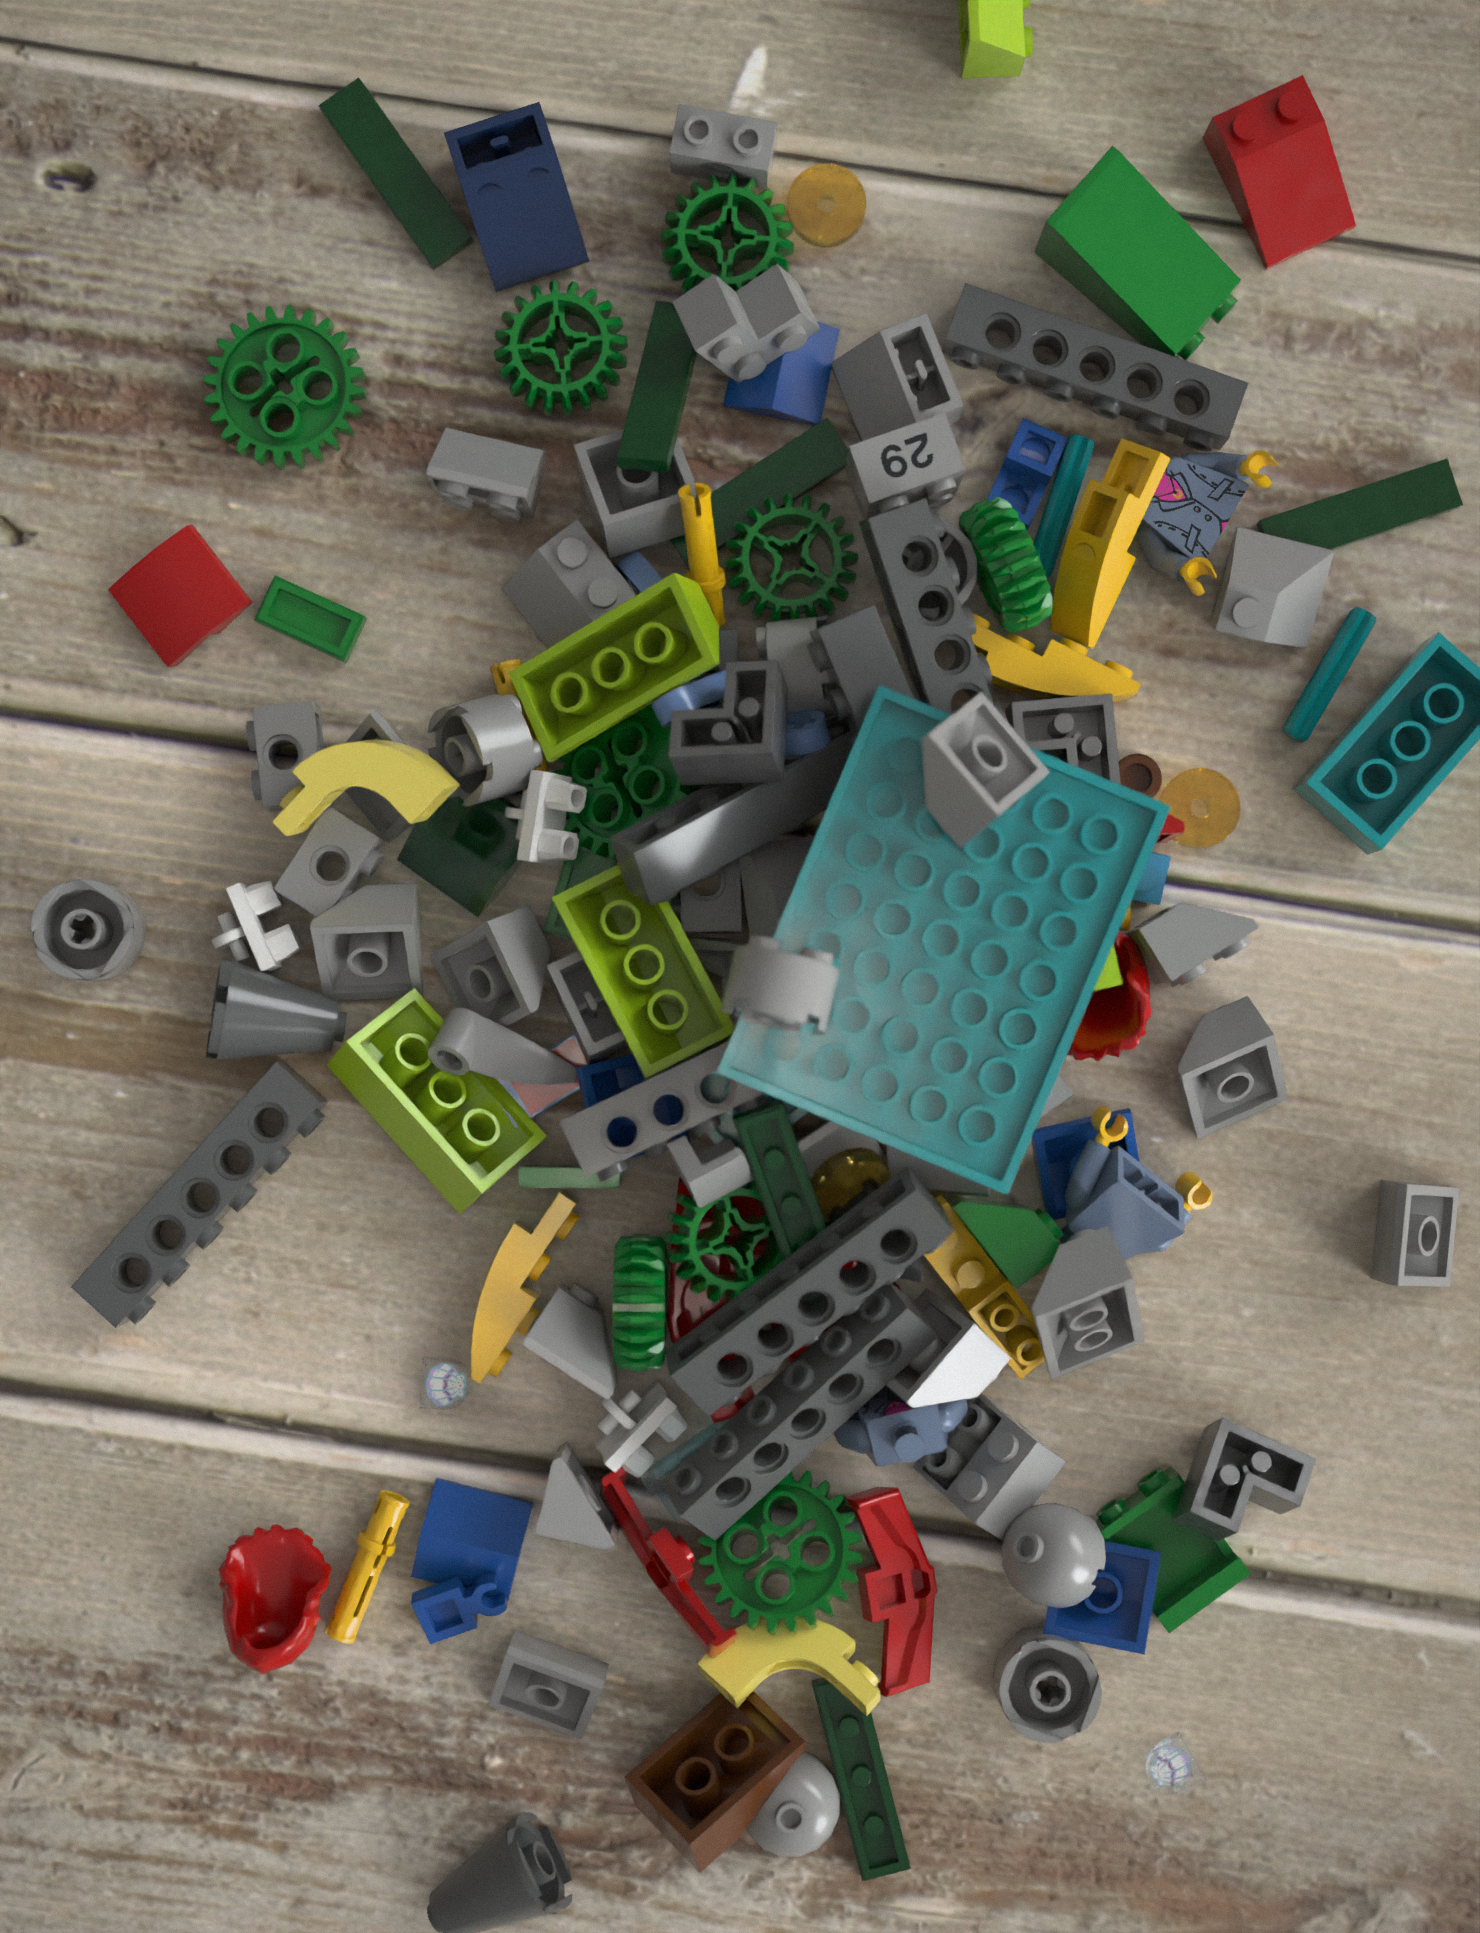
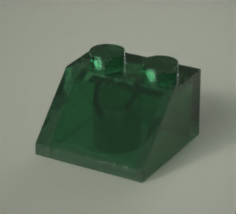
M448 797L426 821L415 823L397 860L476 917H479L501 893L523 862L517 860L520 840L515 838L518 820L504 817L506 807L519 808L503 797L468 807L461 805L464 800L460 797L454 799Z

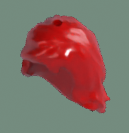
M1118 931L1113 944L1122 985L1092 993L1067 1052V1055H1072L1075 1060L1082 1061L1091 1057L1098 1062L1105 1055L1119 1057L1121 1051L1137 1047L1140 1041L1139 1038L1146 1034L1144 1027L1152 1013L1149 1001L1151 998L1150 979L1146 962L1138 944L1128 934Z
M276 1524L272 1525L269 1531L257 1527L254 1530L253 1536H239L235 1544L228 1546L226 1560L221 1563L218 1569L221 1580L219 1586L223 1590L222 1619L230 1651L240 1662L261 1674L292 1664L309 1647L317 1623L321 1620L318 1608L321 1595L329 1585V1575L332 1568L328 1562H325L321 1551L312 1545L313 1539L297 1527L285 1530L282 1526Z

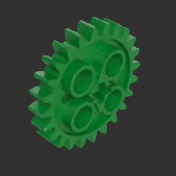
M287 305L283 318H278L272 307L267 306L265 321L259 322L249 312L247 313L249 328L243 330L238 325L232 323L229 326L235 339L232 342L220 338L216 340L224 354L223 357L208 356L207 358L208 363L217 371V374L204 376L203 382L207 387L216 390V392L204 397V402L210 408H220L210 419L216 427L227 425L221 434L227 444L239 439L236 450L241 456L245 457L255 448L254 458L261 466L267 462L270 455H273L275 465L279 470L284 469L288 457H293L295 463L302 469L305 465V454L311 452L321 463L324 461L321 447L327 444L338 452L341 448L335 436L339 432L351 437L354 435L353 430L346 421L348 417L355 419L363 417L362 411L353 404V401L366 399L367 393L364 388L354 385V383L365 379L366 373L362 367L352 366L360 359L356 348L343 350L349 342L346 333L341 331L331 336L334 329L331 319L327 317L316 326V316L312 309L308 308L301 320H298L292 305ZM292 343L299 345L300 350L295 359L290 362L277 361V354L281 347ZM314 358L320 359L317 366L309 367L310 361ZM254 375L261 377V386L256 392L249 395L240 394V384L245 378ZM283 380L294 389L288 395L277 387ZM323 380L332 383L331 392L327 397L320 400L309 398V391L314 383ZM262 408L257 417L251 416V412L254 409ZM285 412L294 414L293 424L288 430L284 432L272 431V421L277 415Z
M651 704L558 758L565 763L564 768L551 772L572 777L573 783L586 788L587 794L584 808L580 813L567 812L566 820L569 821L565 825L564 831L577 833L579 846L592 849V853L605 858L609 855L616 859L609 837L690 795L691 788L703 786L681 784L669 759L671 726L662 728ZM643 737L642 746L637 753H635L636 744ZM602 761L601 770L595 776V769L598 763ZM660 780L659 790L652 797V789L655 783ZM618 804V813L611 821L612 811Z
M791 1471L717 1540L709 1536L698 1538L700 1546L711 1550L710 1555L698 1560L699 1565L702 1568L714 1569L715 1571L704 1580L707 1588L722 1586L714 1601L718 1606L733 1601L729 1616L734 1621L745 1612L749 1613L747 1626L750 1630L754 1631L761 1620L764 1619L766 1620L770 1635L776 1634L780 1622H786L790 1633L795 1635L798 1619L804 1618L808 1625L814 1629L816 1628L814 1613L819 1609L831 1618L834 1616L833 1609L829 1603L833 1597L843 1602L849 1600L845 1591L840 1587L842 1582L857 1583L859 1580L857 1575L848 1569L850 1564L863 1562L861 1554L849 1549V1546L862 1541V1536L859 1532L846 1531V1528L856 1521L854 1512L839 1515L838 1512L846 1502L844 1496L841 1494L828 1500L827 1496L831 1488L830 1483L825 1480L815 1489L812 1488L813 1476L810 1471H806L799 1482L794 1481L793 1472ZM781 1503H791L797 1507L796 1519L787 1526L775 1525L771 1520L773 1510ZM810 1520L816 1521L815 1528L802 1534L788 1545L787 1548L790 1553L788 1559L783 1561L779 1556H775L760 1569L752 1580H745L744 1576L750 1569L758 1567L772 1557L774 1552L771 1544L778 1540L781 1544L785 1545L802 1530L807 1522ZM742 1535H752L758 1539V1547L753 1556L746 1559L735 1557L732 1547L737 1538ZM813 1542H822L829 1547L830 1553L827 1560L819 1566L807 1565L803 1561L804 1549ZM774 1574L785 1575L790 1580L788 1592L779 1599H771L764 1595V1584Z

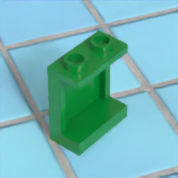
M1172 1467L1165 1471L1162 1468H1157L1146 1474L1137 1483L1138 1491L1124 1501L1121 1497H1117L1106 1503L1097 1511L1096 1516L1099 1519L1095 1521L1104 1541L1161 1552L1153 1613L1168 1633L1175 1630L1251 1574L1225 1539L1215 1540L1172 1520L1185 1485L1182 1477Z

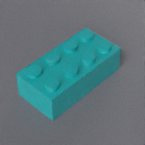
M1440 632L1423 641L1297 783L1293 790L1367 855L1382 850L1480 740V668Z

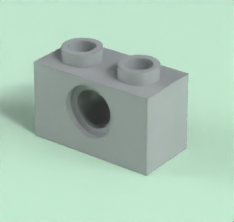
M679 104L669 152L671 173L707 180L713 174L722 183H728L729 175L734 173L737 175L738 186L744 187L746 182L753 177L756 180V189L766 190L768 189L776 148L777 122Z
M313 701L252 707L253 721H247L246 735L250 751H257L259 769L251 773L252 790L255 800H262V807L271 812L283 810L279 805L280 802L296 786L302 784L305 787L291 771L309 756L324 749L320 707ZM285 745H295L298 750V759L295 765L286 770L278 769L275 763L277 751Z
M329 806L319 816L273 890L317 917L353 894V890L363 874L369 878L376 871L385 855V852L380 850L385 840ZM340 854L346 864L344 874L337 880L328 881L323 876L322 864L328 856Z

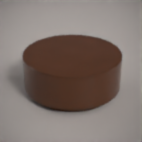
M1130 754L1119 761L1121 786L1153 798L1158 793L1162 783V774L1158 764L1152 758L1144 754Z

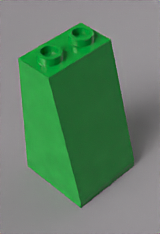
M1114 146L1105 153L1046 220L1035 249V253L1141 345L1174 357L1179 355L1184 360H1187L1205 339L1199 331L1206 323L1212 319L1219 324L1238 301L1232 294L1241 279Z

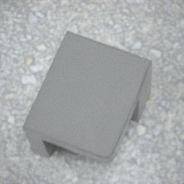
M685 1135L667 1144L675 1167L699 1209L754 1180L743 1152L740 1148H736L730 1139H725L697 1155Z

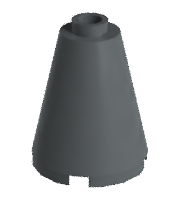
M221 959L212 1006L211 1031L209 1030L206 1058L219 1060L331 1051L334 1041L343 1042L347 1013L338 1011L339 1002L233 960Z
M522 1812L513 1817L430 1893V1904L427 1907V1914L431 1925L437 1932L478 1933L557 1914L567 1909L572 1902L573 1895L565 1897L564 1884L572 1880L570 1869L564 1852L548 1827L538 1830L530 1822L536 1819L537 1816L533 1813Z

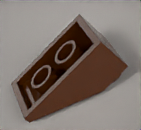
M754 1691L738 1709L720 1693L625 1776V1780L635 1806L690 1864L701 1873L739 1839L807 1745L806 1741Z

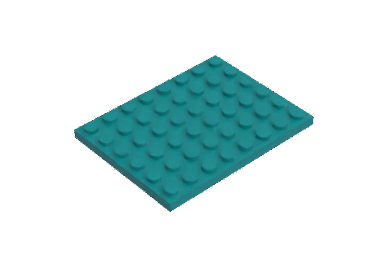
M878 685L772 938L782 943L780 951L799 955L802 953V948H810L834 955L832 966L839 969L840 972L826 1033L824 1035L813 1034L815 1024L809 1023L806 1025L801 1024L800 1033L757 1024L741 1019L742 1010L716 1073L1008 1195L1171 806L1030 748L1050 773L960 848L927 810L925 802L922 739L948 719L951 714Z

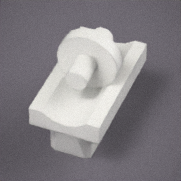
M531 769L528 790H523L520 809L506 807L504 815L506 818L518 820L515 838L520 840L517 860L558 866L559 861L574 860L577 857L579 845L577 833L564 831L567 812L580 813L584 808L587 794L585 787L573 783L572 777Z
M266 881L250 886L239 882L227 887L226 891L241 927H237L231 912L224 913L217 917L224 933L212 939L215 950L230 947L236 962L250 958L244 943L245 940H248L260 971H267V973L283 968L280 961L289 958L302 949L301 942L292 924H286L270 932L265 927L261 916L284 906L280 893L273 890L276 885L275 882Z
M655 1380L641 1396L631 1389L621 1401L611 1395L608 1401L604 1398L601 1400V1403L609 1413L597 1425L605 1434L595 1444V1447L604 1459L602 1461L614 1473L622 1466L626 1472L640 1478L655 1459L652 1451L643 1443L654 1431L668 1443L675 1441L687 1428V1423L678 1411V1406L668 1390L659 1381Z

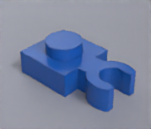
M487 1572L478 1576L473 1585L464 1588L460 1577H456L412 1593L411 1605L430 1644L476 1629L478 1622L477 1614L497 1616L507 1609L506 1594H500L496 1597H488L484 1594L497 1588L498 1577L496 1572Z

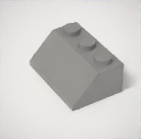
M1105 1226L1098 1230L1087 1229L1074 1234L1068 1242L1059 1245L1031 1308L1051 1380L1144 1342L1133 1276L1109 1227Z

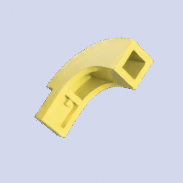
M363 740L338 744L309 756L291 771L305 787L302 784L296 786L282 799L279 805L283 808V811L272 822L285 836L304 833L340 794L356 786L377 792L389 801L410 824L426 821L460 784L436 760L424 752L403 743L389 740Z
M804 1618L798 1619L795 1635L790 1633L786 1622L779 1623L775 1635L769 1634L767 1623L764 1619L761 1620L754 1631L748 1628V1623H745L734 1629L738 1635L732 1645L715 1658H711L706 1653L697 1663L700 1675L737 1709L763 1680L774 1673L787 1669H803L822 1676L866 1716L880 1702V1690L875 1687L879 1680L875 1674L858 1660L852 1665L848 1662V1659L856 1652L855 1640L835 1626L816 1619V1628L814 1629L808 1625Z

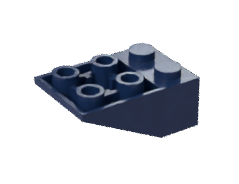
M540 102L444 132L496 292L589 262Z

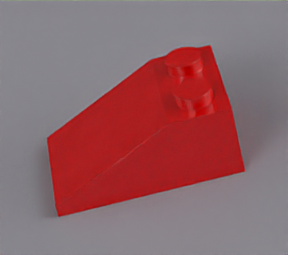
M1303 75L1212 117L1202 139L1265 270L1355 228V219L1325 119Z

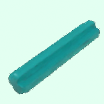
M1072 434L1067 440L1033 543L1040 555L1039 558L1046 571L1047 579L1053 573L1094 448V441L1082 435Z
M1355 607L1347 615L1282 727V732L1289 738L1303 743L1310 737L1373 629L1376 617L1363 608Z

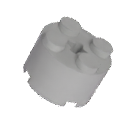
M828 615L767 622L766 627L756 628L759 658H763V661L778 660L788 687L787 714L816 710L823 712L825 717L836 716L828 698V692L834 690L826 671L818 672L808 651V644L813 642L809 632L830 623Z
M493 694L440 708L434 712L430 719L428 733L435 732L436 747L428 749L429 756L445 768L460 784L449 797L451 799L460 797L464 800L461 804L463 806H472L524 790L529 784L531 769L534 770V768L540 767L542 764L543 754L541 746L537 740L531 737L527 723L522 716L521 704L513 694Z
M77 879L52 887L41 897L31 918V932H33L35 950L42 963L54 973L65 978L93 982L109 981L127 971L135 963L142 951L145 931L147 929V921L129 894L116 886L92 879ZM85 922L93 923L92 928L96 931L93 939H87V933L81 929Z
M750 936L746 946H736L721 1007L723 1012L730 1015L733 1007L737 1006L743 1008L741 1019L799 1033L801 1024L806 1025L809 1023L815 1024L813 1034L824 1035L826 1033L840 972L839 969L832 966L834 955L810 948H802V953L799 955L780 951L781 942L761 936Z
M1044 1627L1023 1628L1016 1632L1003 1646L996 1659L993 1672L995 1692L1003 1712L1019 1733L1029 1739L1042 1743L1064 1741V1738L1072 1736L1077 1732L1080 1733L1089 1727L1097 1715L1102 1697L1098 1672L1087 1651L1079 1641L1043 1634ZM1048 1676H1053L1057 1683L1056 1686L1047 1685L1044 1691L1040 1692L1037 1683L1040 1680L1046 1681Z

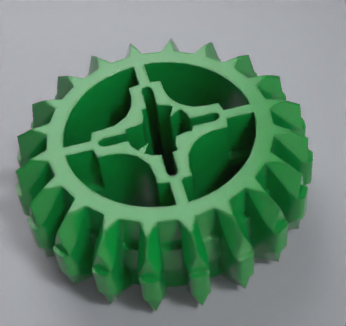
M734 173L728 177V186H719L717 176L712 174L709 177L708 190L704 191L701 185L693 182L690 185L693 200L678 194L675 198V205L679 212H666L665 223L670 229L661 231L660 238L661 243L669 247L662 251L663 263L674 264L669 270L671 281L685 279L681 286L682 294H685L713 275L699 267L691 258L687 249L698 250V255H704L714 260L717 265V277L735 291L776 264L781 266L787 273L790 269V262L784 256L794 253V242L786 239L793 233V225L789 221H780L786 214V207L783 203L770 206L773 200V191L770 188L756 195V180L753 177L746 182L744 188L737 187V175ZM722 209L721 215L715 223L699 225L698 230L692 229L703 216ZM742 211L753 217L761 225L766 236L757 235V230H751L741 225L737 218V212ZM731 224L733 249H728V260L724 262V251L721 248L722 237L726 236L727 225ZM756 255L764 256L750 271L733 276L734 268L739 262L750 259L755 260Z
M552 280L549 284L551 294L542 296L540 288L537 285H533L530 288L533 298L532 302L528 303L520 296H516L514 299L515 307L519 312L518 315L512 312H503L501 316L502 321L510 329L495 331L496 341L505 346L494 350V357L497 362L505 363L499 370L501 380H514L509 387L511 395L518 397L527 392L524 401L527 408L532 410L542 399L544 400L543 411L545 415L552 416L556 404H562L565 417H571L573 415L571 403L580 401L582 409L585 412H589L592 410L590 395L594 394L602 402L608 399V392L602 385L603 383L619 386L621 382L620 376L613 369L626 368L627 357L619 353V351L628 347V340L626 336L617 334L623 328L621 317L608 318L613 311L612 303L609 300L595 306L598 297L595 289L590 288L581 298L579 297L577 282H570L567 293H560L558 282ZM565 314L577 316L594 327L599 336H589L588 332H576L570 329L566 324ZM549 317V327L546 332L541 336L530 338L529 343L523 344L530 329L542 319ZM559 329H561L563 340L566 341L568 347V355L564 356V369L561 368L559 357L556 356L555 343L559 342ZM600 354L593 369L583 378L573 382L575 367L580 362L592 360V355ZM534 361L535 366L543 365L552 368L556 373L557 384L547 383L536 378L525 368L522 362Z
M785 493L783 508L780 509L776 508L775 502L771 497L764 499V507L767 511V514L764 516L753 506L747 509V516L754 523L752 526L741 521L735 522L734 531L743 540L728 539L726 541V549L739 556L725 559L724 569L731 572H740L728 579V587L730 590L746 587L737 598V603L743 607L755 599L757 603L752 611L754 619H760L766 609L772 611L770 622L780 621L781 614L790 615L789 619H798L801 613H805L806 617L818 616L815 609L818 606L825 614L832 616L836 608L829 597L832 596L843 602L847 600L849 592L839 582L845 584L855 583L857 574L843 566L856 564L858 562V553L842 551V549L854 543L855 537L853 533L836 535L844 526L845 519L842 516H838L828 523L825 519L830 512L829 504L823 503L818 511L814 513L810 511L812 505L811 496L805 495L802 499L801 508L792 507V494ZM793 524L804 526L795 537L788 540H781L773 535L769 537L764 535L767 531L781 525ZM817 535L826 543L831 554L832 571L830 576L821 572L820 566L809 555ZM802 545L799 565L802 568L796 571L793 565V571L785 570L781 577L783 562L781 555L786 552L789 557V552H797ZM753 547L763 552V557L773 566V572L764 589L756 581L750 568L749 558ZM792 583H803L810 588L814 585L818 588L816 592L803 598L785 599L777 597L779 593L781 594Z
M998 496L989 501L987 499L972 505V508L962 512L961 516H959L958 526L972 543L977 558L976 581L980 592H982L986 600L987 606L991 608L994 618L999 621L1000 626L1013 634L1020 630L1026 631L1052 615L1053 597L1050 593L1051 586L1045 575L1046 571L1042 566L1039 558L1040 555L1035 549L1033 540L1029 536L1024 522H1021L1017 511L1012 508L1011 504Z
M755 1180L700 1209L693 1198L690 1199L681 1193L676 1196V1201L684 1206L685 1209L682 1215L676 1212H668L667 1214L669 1221L679 1225L678 1230L664 1233L665 1241L679 1244L678 1247L667 1253V1259L671 1263L683 1262L678 1267L675 1275L681 1281L692 1278L689 1289L696 1295L707 1289V1299L717 1303L725 1292L726 1300L729 1302L739 1295L742 1290L747 1289L783 1261ZM748 1196L754 1198L764 1210L765 1216L756 1218L751 1215L741 1218L737 1208L731 1205L729 1197ZM712 1208L714 1217L712 1225L707 1231L698 1234V1240H696L700 1221L705 1213ZM732 1225L742 1231L741 1237L735 1236L739 1241L734 1244V1247L724 1241V1236L730 1235L727 1230ZM768 1237L762 1255L754 1263L752 1254L754 1246L758 1241ZM707 1253L712 1256L726 1254L729 1263L734 1265L736 1273L729 1275L712 1273L705 1268L699 1256Z
M633 1234V1236H621L615 1244L612 1348L614 1362L619 1369H631V1372H647L648 1369H660L665 1362L667 1249L662 1237L649 1236V1234Z

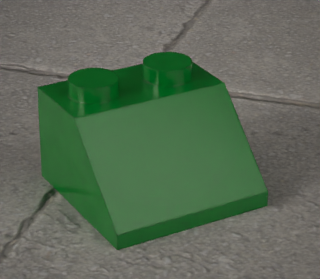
M952 1196L947 1200L948 1204L985 1253L1014 1288L1018 1289L1053 1261L1060 1245L1057 1240L1064 1234L1046 1211L1043 1212L1040 1208L1034 1211L1022 1204Z

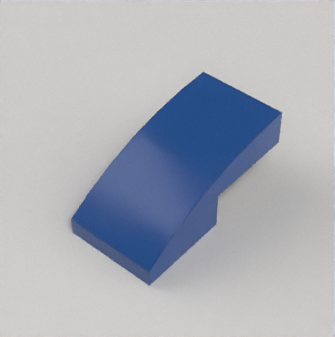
M1023 418L987 501L999 496L1009 502L1012 508L1017 511L1021 522H1024L1028 531L1068 437Z

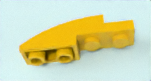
M1121 438L1102 481L1099 482L1090 478L1078 505L1061 557L1052 604L1051 632L1094 649L1136 560V557L1128 553L1127 550L1170 461V458L1162 452Z
M972 613L976 634L971 635L977 655L982 653L989 664L992 674V682L990 684L1042 700L1112 694L1113 702L1130 700L1141 686V683L1131 679L1133 675L1131 670L1113 661L1107 660L1103 665L1087 657L1088 649L1075 641L1062 638L1059 643L1051 639L1040 656L1033 652L1035 645L1030 641L1012 633H1009L1007 638H1004L989 630L990 622Z
M564 1190L558 1193L534 1230L519 1220L513 1224L491 1265L479 1298L473 1325L471 1378L479 1384L487 1373L497 1378L513 1352L505 1348L516 1331L525 1336L541 1312L533 1306L540 1294L526 1286L524 1282L527 1278L535 1283L552 1259L545 1251L555 1236L564 1241L580 1218L578 1214L573 1212L579 1200Z
M939 1195L936 1200L944 1208L953 1233L946 1237L944 1243L936 1251L930 1254H923V1256L978 1327L1011 1358L1007 1364L1021 1380L1045 1361L1033 1314L942 1195Z

